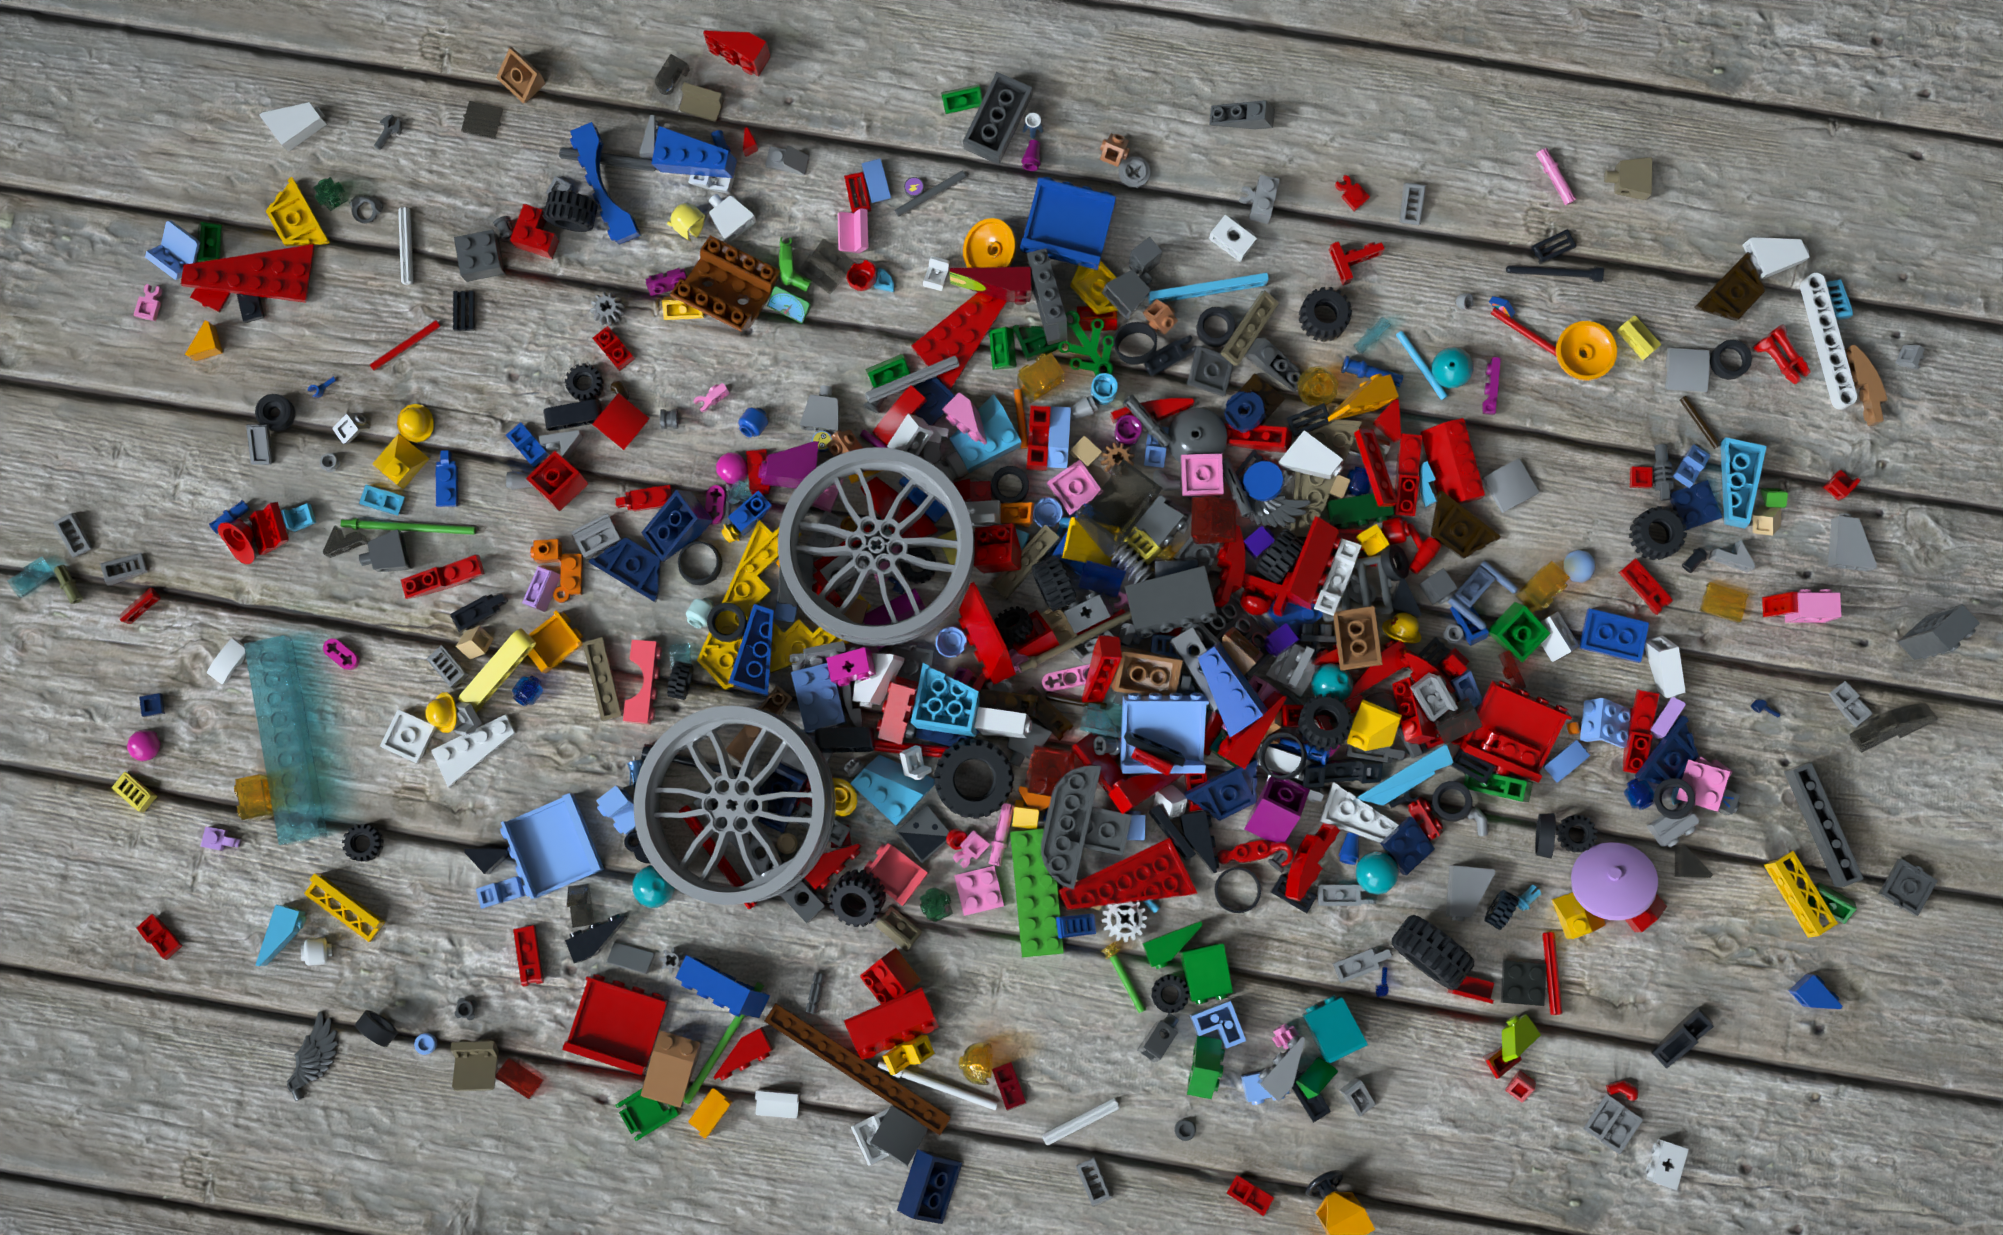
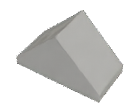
M1354 1078L1339 1090L1359 1117L1376 1105L1363 1082L1357 1078Z

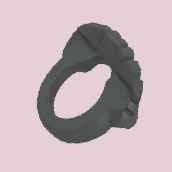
M367 195L355 196L349 202L354 219L364 224L374 221L377 214H380L383 208L380 200ZM364 202H369L373 212L369 219L363 220L358 215V209Z

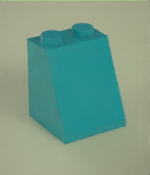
M1336 995L1324 999L1325 1003L1320 1006L1314 1004L1305 1009L1306 1012L1302 1014L1324 1061L1332 1063L1368 1045L1344 999L1340 996L1336 997Z

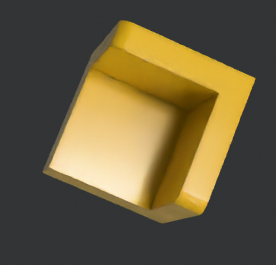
M1377 524L1356 537L1368 557L1377 554L1389 546L1387 539Z
M1016 800L1012 826L1037 829L1039 809L1023 807L1024 801Z

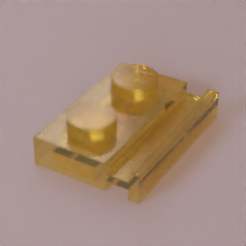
M1711 582L1707 583L1699 611L1732 622L1741 623L1749 594Z

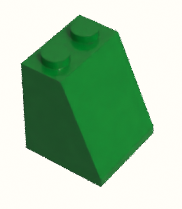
M1215 943L1179 951L1186 984L1189 988L1190 1001H1195L1196 1005L1208 1002V998L1216 997V1000L1228 998V994L1233 993L1224 943Z

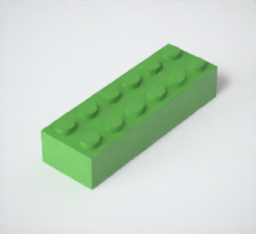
M1044 829L1010 832L1022 958L1064 954L1062 938H1058L1056 917H1060L1057 881L1047 871L1041 856V839Z

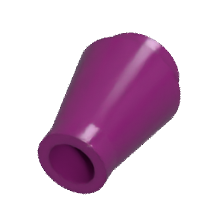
M1037 140L1029 141L1021 163L1025 170L1036 171L1041 165V143Z

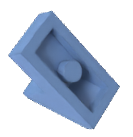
M1470 670L1451 680L1450 684L1455 690L1463 710L1468 712L1481 704L1483 699Z

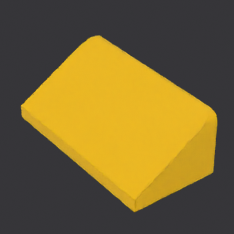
M663 297L662 299L664 320L704 318L703 312L673 297Z

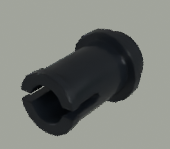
M1700 547L1694 549L1693 554L1682 564V567L1687 572L1692 573L1702 561L1707 560V552Z

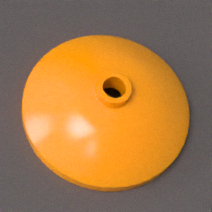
M988 218L976 223L968 232L963 245V258L967 268L1010 267L1017 248L1016 237L1012 228L1004 221L996 218Z
M1580 321L1571 324L1561 333L1556 344V357L1559 365L1568 375L1579 380L1590 381L1598 379L1610 371L1616 361L1617 345L1610 331L1601 324L1592 321ZM1581 351L1585 353V357L1580 355Z

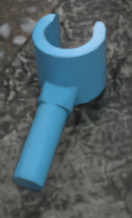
M1063 517L1060 519L1056 533L1059 537L1063 532V528L1068 529L1071 518Z

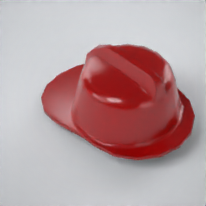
M236 519L231 523H221L218 526V533L231 553L241 563L251 564L255 559L252 547L254 536L252 529L241 519Z

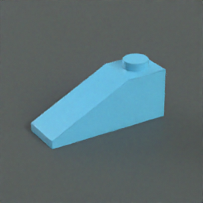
M275 905L255 964L256 966H267L295 937L306 922V917H304L306 911L286 905Z

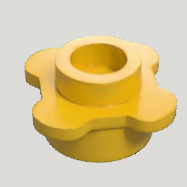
M724 524V529L721 530L724 538L729 543L736 540L740 541L738 529L734 525Z

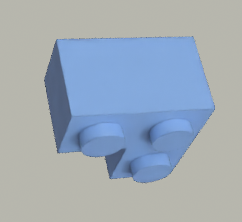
M616 785L596 800L599 804L597 809L604 817L613 818L615 821L613 825L620 834L628 835L636 829L634 801L624 787Z
M1230 1000L1190 1014L1198 1036L1217 1029L1225 1048L1246 1041Z

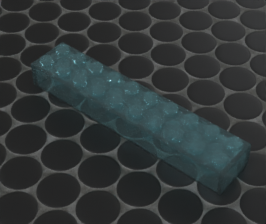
M282 635L245 643L244 648L279 845L288 846L328 837L293 639Z

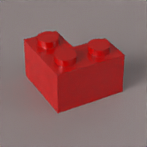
M523 204L510 241L515 248L553 259L559 240L555 234L543 230L546 222L543 217L544 211Z

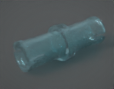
M1381 317L1371 329L1368 328L1365 331L1366 334L1353 345L1356 350L1363 354L1374 342L1376 343L1379 337L1391 327V324L1388 323L1389 321Z

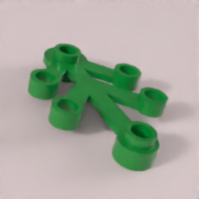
M1076 311L1065 312L1066 318L1069 315L1073 317L1072 323L1067 321V327L1072 328L1083 346L1062 341L1058 345L1059 351L1061 353L1071 352L1090 356L1094 362H1082L1079 358H1073L1069 362L1070 368L1072 370L1083 369L1093 371L1095 376L1102 374L1100 367L1105 366V373L1112 375L1113 365L1109 359L1112 346L1114 345V338L1111 335L1102 338L1101 342L1104 346L1102 357L1097 353L1100 332L1104 327V322L1099 318L1092 320L1091 340H1089L1079 325V314ZM1095 321L1100 322L1098 329L1094 326ZM1106 338L1111 339L1110 345L1105 343ZM1064 343L1068 345L1066 351L1062 350V344ZM1074 360H1077L1079 362V366L1077 368L1073 366Z

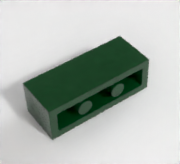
M1374 493L1331 500L1327 503L1330 525L1337 527V529H1347L1352 524H1357L1358 527L1369 525L1370 521L1376 520L1377 523H1382L1394 515L1393 506L1378 507Z

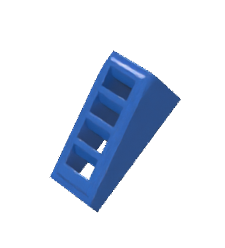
M1472 605L1469 610L1479 617ZM1453 606L1450 607L1470 646L1488 637L1489 631L1487 628L1481 630L1474 626L1469 629L1467 626L1473 623L1470 620L1464 622L1463 619L1466 617L1462 614L1460 615L1459 611Z
M1093 913L1056 917L1058 938L1096 934L1095 915Z

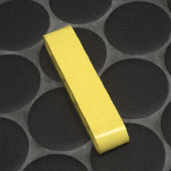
M522 628L516 630L465 688L457 700L470 703L475 712H478L534 648L536 642Z

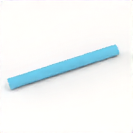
M1403 330L1397 333V338L1441 400L1445 399L1448 396L1447 393L1434 379L1432 372Z

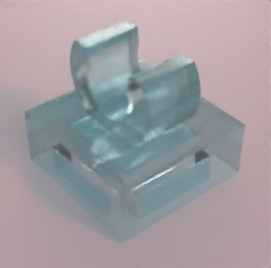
M739 480L733 484L726 501L731 504H736L740 501L745 502L752 496V493L745 491L747 484Z

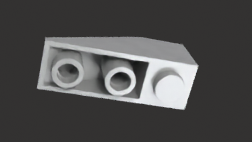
M1294 1036L1287 1044L1289 1048L1284 1053L1280 1052L1273 1059L1274 1065L1270 1069L1265 1068L1258 1076L1260 1080L1257 1083L1278 1102L1293 1087L1305 1041L1303 1036L1298 1038Z

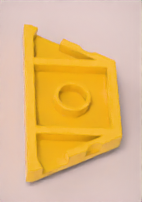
M290 177L285 189L277 194L275 201L266 209V213L283 244L286 247L330 243L295 179Z
M1101 260L1098 270L1078 266L1070 284L1071 288L1097 315L1118 311L1102 294L1105 285L1115 279L1116 276Z

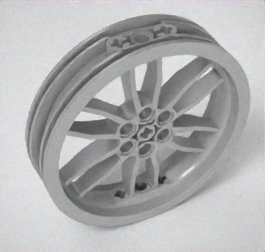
M857 449L833 457L818 466L804 478L790 497L782 515L778 534V556L781 570L788 588L801 609L815 624L826 632L842 640L860 645H895L913 640L931 631L943 622L956 608L968 587L973 571L975 556L973 529L968 509L959 491L937 467L914 454L897 449ZM865 471H893L902 474L910 480L896 497L884 520L876 519L873 499L863 476ZM853 474L859 476L867 497L869 516L860 519L849 504L840 484L841 479ZM834 484L837 486L846 510L858 528L855 532H850L831 525L803 522L819 495ZM918 487L928 497L915 512L901 523H898L894 519L901 504L912 489ZM934 500H937L949 511L957 536L955 541L931 537L901 538V535L922 517ZM867 525H874L875 529L872 532L864 531ZM893 527L895 532L892 535H887L884 533L885 529ZM804 529L829 533L846 540V545L828 548L798 546L800 530ZM859 540L862 542L861 547L857 549L852 548V543ZM875 544L878 546L880 544L881 549L879 550L876 548L874 550L873 545ZM894 546H902V552L899 554L893 553L892 549ZM926 546L956 548V561L954 565L926 561L908 554L909 548ZM804 553L825 557L852 555L853 559L832 577L818 596L807 587L803 579L798 554ZM862 559L870 561L867 567L859 566ZM884 561L890 563V567L886 570L879 568L880 564ZM899 562H904L924 569L952 572L941 594L927 608L921 611L918 609L909 585L896 566ZM856 570L860 575L852 592L841 607L836 608L827 601L826 597L838 583ZM870 574L878 575L882 598L892 620L891 624L865 625L855 623L844 615L859 596ZM892 575L896 577L906 591L915 611L914 616L900 622L895 618L887 595L885 578Z
M718 706L704 709L683 718L670 727L657 740L646 756L637 778L634 793L636 831L643 851L652 866L663 879L680 892L697 900L713 904L735 905L753 903L777 896L795 886L814 868L821 858L832 834L835 820L836 797L832 775L823 754L814 741L801 728L782 716L769 711L742 706ZM729 724H747L759 727L761 732L747 752L739 775L735 778L728 753L716 731ZM771 732L782 739L783 742L769 764L753 778L750 775L756 756ZM710 737L718 755L722 776L719 777L706 764L697 747L698 742ZM687 747L689 748L696 766L712 786L710 793L692 789L662 787L667 770L678 752ZM790 747L806 770L811 791L809 793L779 792L761 795L759 788L776 770ZM725 781L729 783V789L726 792L722 788ZM744 782L749 784V790L746 793L742 789ZM661 793H683L702 799V809L683 813L660 812ZM786 797L812 798V817H787L768 811V801ZM714 799L718 801V807L715 810L711 805ZM754 800H756L759 805L756 811H754L751 806ZM733 801H737L738 805H736V808L732 807V805L734 804ZM709 815L710 823L693 841L682 862H680L666 840L661 818H689ZM723 817L727 819V826L725 828L721 826V819ZM759 817L783 822H807L810 824L804 843L793 859L782 864L773 843L758 824ZM743 818L748 822L745 829L741 827V820ZM714 832H717L719 837L714 853L701 877H698L687 868L703 843ZM732 832H735L742 858L754 879L740 887L723 886L709 882V877L724 855ZM750 833L763 845L774 864L772 866L773 869L763 874H760L752 856L748 834Z

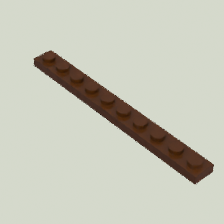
M775 1003L764 1020L767 1024L939 1136L951 1119V1116L873 1065L862 1060L859 1056L779 1004Z

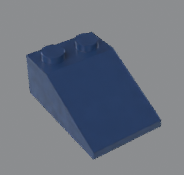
M676 490L641 533L661 561L665 562L699 537L713 520L692 492Z
M780 762L776 770L759 788V792L761 795L779 792L803 793L809 778L808 775ZM786 797L768 801V811L792 817L801 797ZM754 800L751 806L752 809L756 811L759 805L758 802ZM759 817L758 819L759 822L781 833L785 832L789 822Z

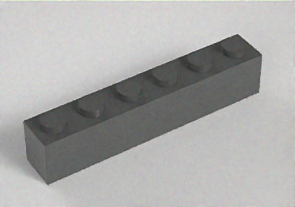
M1812 762L1784 771L1834 886L1845 887L1863 880V876Z

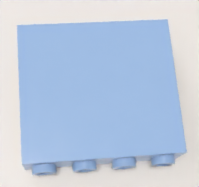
M1129 693L1128 696H1123L1120 753L1122 773H1161L1131 757L1135 747L1129 745L1124 739L1126 731L1133 732L1181 752L1186 760L1183 767L1174 764L1170 773H1205L1206 765L1203 762L1206 704H1209L1206 696H1203L1201 693H1191V696H1182L1181 693H1170V696H1162L1160 693H1150L1149 696H1141L1140 693Z
M573 793L563 795V798L507 822H501V834L504 839L508 840L510 845L508 852L511 858L516 860V872L520 878H523L525 883L523 885L524 892L531 899H537L604 870Z

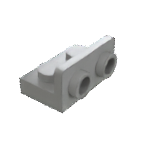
M1294 644L1276 681L1295 689L1314 649L1308 646L1304 649Z

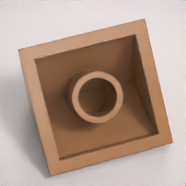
M509 47L496 78L524 104L546 83L540 72L513 47Z

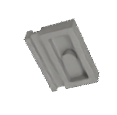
M608 513L571 532L585 559L621 541Z

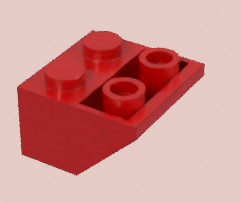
M1013 523L975 528L974 567L983 574L1021 570V547Z
M896 947L860 975L864 984L880 1004L902 996L921 981Z

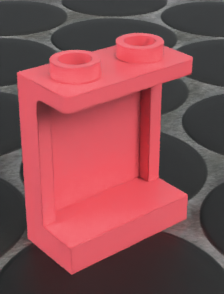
M887 843V845L882 844L876 851L877 858L874 862L870 860L863 870H866L867 874L873 873L875 879L878 877L881 880L879 884H883L885 887L883 891L900 905L904 906L928 872L890 843Z

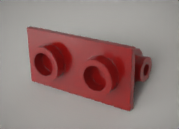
M1420 797L1417 800L1418 804L1414 801L1407 805L1409 807L1408 811L1416 822L1423 819L1424 823L1419 826L1429 841L1436 838L1435 833H1437L1438 837L1441 836L1443 825L1438 818H1434L1431 813L1432 807L1427 800H1423Z

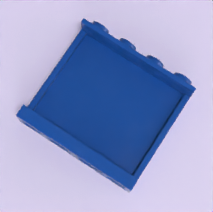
M1038 177L1020 251L1029 253L1046 248L1050 259L1098 270L1116 196L1106 191L1096 192L1086 186L1082 188L1076 187L1070 182H1055L1050 177Z

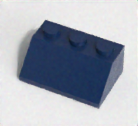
M917 1149L897 1211L915 1220L943 1224L962 1162L930 1151Z

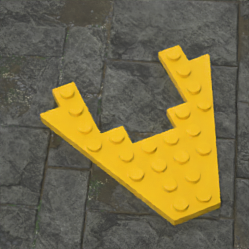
M760 520L754 528L722 603H733L739 606L746 615L747 624L753 605H758L771 592L758 576L779 557V528L772 533ZM859 594V596L857 597V599L866 601V600ZM868 604L867 611L872 607L870 604ZM732 611L721 612L715 620L716 629L722 634L735 632L739 626L738 616ZM799 619L785 633L773 622L770 673L791 666L790 655L804 653L803 649L844 641L845 645L851 642L835 637L820 627L812 633ZM709 631L697 661L724 690L736 687L728 682L743 636L730 643L722 642L716 639Z

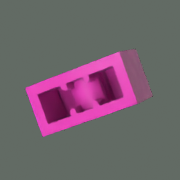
M865 647L826 658L831 682L839 686L850 685L851 681L857 679L858 681H865L870 679V676L876 674L872 652Z

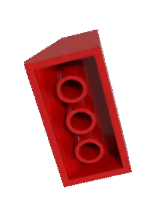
M1464 418L1444 422L1421 431L1420 435H1422L1428 464L1436 479L1434 485L1437 495L1439 491H1443L1459 504L1483 498L1485 492Z
M1317 516L1314 517L1286 589L1288 602L1312 610L1313 605L1317 602L1320 586H1324L1328 577L1325 574L1327 568H1331L1335 559V556H1333L1334 550L1339 548L1342 540L1337 528Z
M1089 733L1072 746V751L1084 765L1101 766L1098 783L1109 794L1115 789L1113 785L1122 778L1124 781L1128 780L1130 774L1122 773L1121 768L1115 762L1117 760L1115 755H1110L1109 753L1104 755L1096 754L1093 744L1099 735Z
M922 987L844 1020L855 1049L862 1060L872 1058L884 1050H891L898 1044L912 1041L915 1037L928 1034L939 1027L932 1006Z

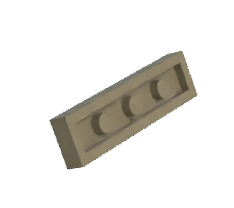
M1265 290L1261 291L1220 354L1234 366L1239 365L1279 302Z
M1045 524L1021 551V570L1004 571L991 585L1008 599L1032 572V565L1041 562L1061 538Z
M601 637L582 642L601 721L604 722L622 717L604 638Z

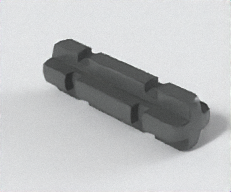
M814 973L812 980L814 983L811 984L808 997L809 1003L806 1006V1012L817 1013V1003L820 1001L823 988L822 983L825 980V974Z

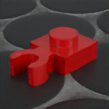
M1344 175L1342 179L1346 184L1341 185L1337 181L1335 187L1337 190L1344 192L1341 198L1355 212L1370 199V196L1358 183L1352 186L1350 177Z

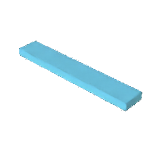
M1268 273L1150 291L1148 302L1151 305L1156 299L1163 303L1262 287L1267 285L1269 280Z

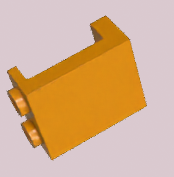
M555 610L552 617L528 634L536 642V645L528 655L540 671L545 674L583 645L581 640L583 635L576 627L573 629L570 626L569 622L571 620L564 611L560 613Z

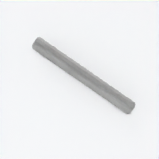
M956 356L942 360L866 392V399L869 403L883 399L907 389L910 385L914 386L959 367V361Z

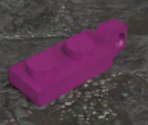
M1492 357L1490 363L1486 365V375H1489V383H1485L1484 395L1488 396L1482 403V414L1495 415L1501 360L1498 357Z

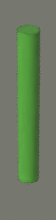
M1117 954L1109 957L1138 1013L1145 1011L1146 1008Z

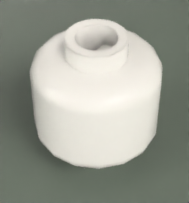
M324 937L309 938L305 940L304 944H301V961H305L308 966L326 964L328 957L332 956V944H327V940Z

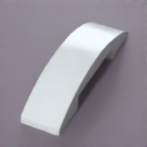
M1345 539L1341 540L1335 560L1314 609L1334 616L1351 577L1362 545Z

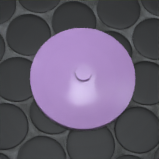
M1602 843L1584 851L1577 858L1572 868L1571 887L1577 901L1588 912L1603 919L1626 920L1642 914L1653 903L1657 894L1658 876L1653 863L1640 850L1622 843Z

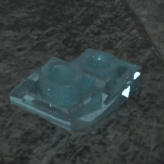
M40 557L25 566L23 572L7 580V582L21 599L47 581L54 572L44 558Z

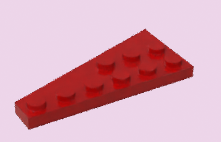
M314 244L185 264L183 265L181 285L183 287L306 303L315 246Z
M977 292L912 344L911 348L927 367L952 356L957 357L959 367L936 376L951 391L954 383L962 374L965 366L975 354L1008 301Z
M1170 838L1075 882L1074 889L1065 887L1059 890L1067 910L1198 894Z

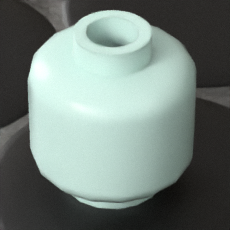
M705 597L703 599H694L686 611L687 622L698 629L708 627L707 617L711 609L714 608V603Z

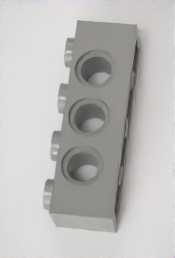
M1192 627L1173 638L1170 643L1178 657L1182 660L1183 665L1200 693L1208 699L1209 708L1214 712L1218 707L1205 675L1199 671L1200 663L1198 657L1209 648L1204 647L1202 643L1204 639L1198 630L1195 631ZM1190 646L1197 647L1199 655L1191 656L1188 648Z

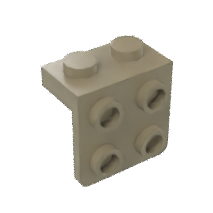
M481 1039L479 1042H471L470 1040L452 1042L451 1052L455 1057L453 1090H493L496 1083L499 1054L495 1042L489 1039Z

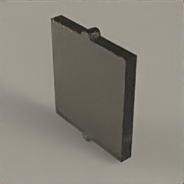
M469 101L466 114L463 115L464 121L461 132L495 139L498 127L501 126L500 120L503 108Z

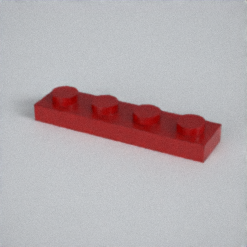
M1357 430L1354 432L1378 507L1396 505L1398 501L1374 430Z

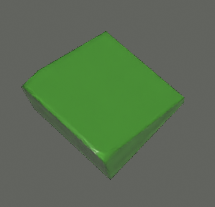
M1761 489V495L1766 507L1785 508L1787 506L1788 493L1783 489Z

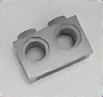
M839 556L822 568L820 572L829 582L833 574L846 566L853 559V556ZM861 560L859 566L867 567L865 562ZM855 570L838 583L834 590L836 592H843L850 586L849 583L852 580L858 579L860 574Z

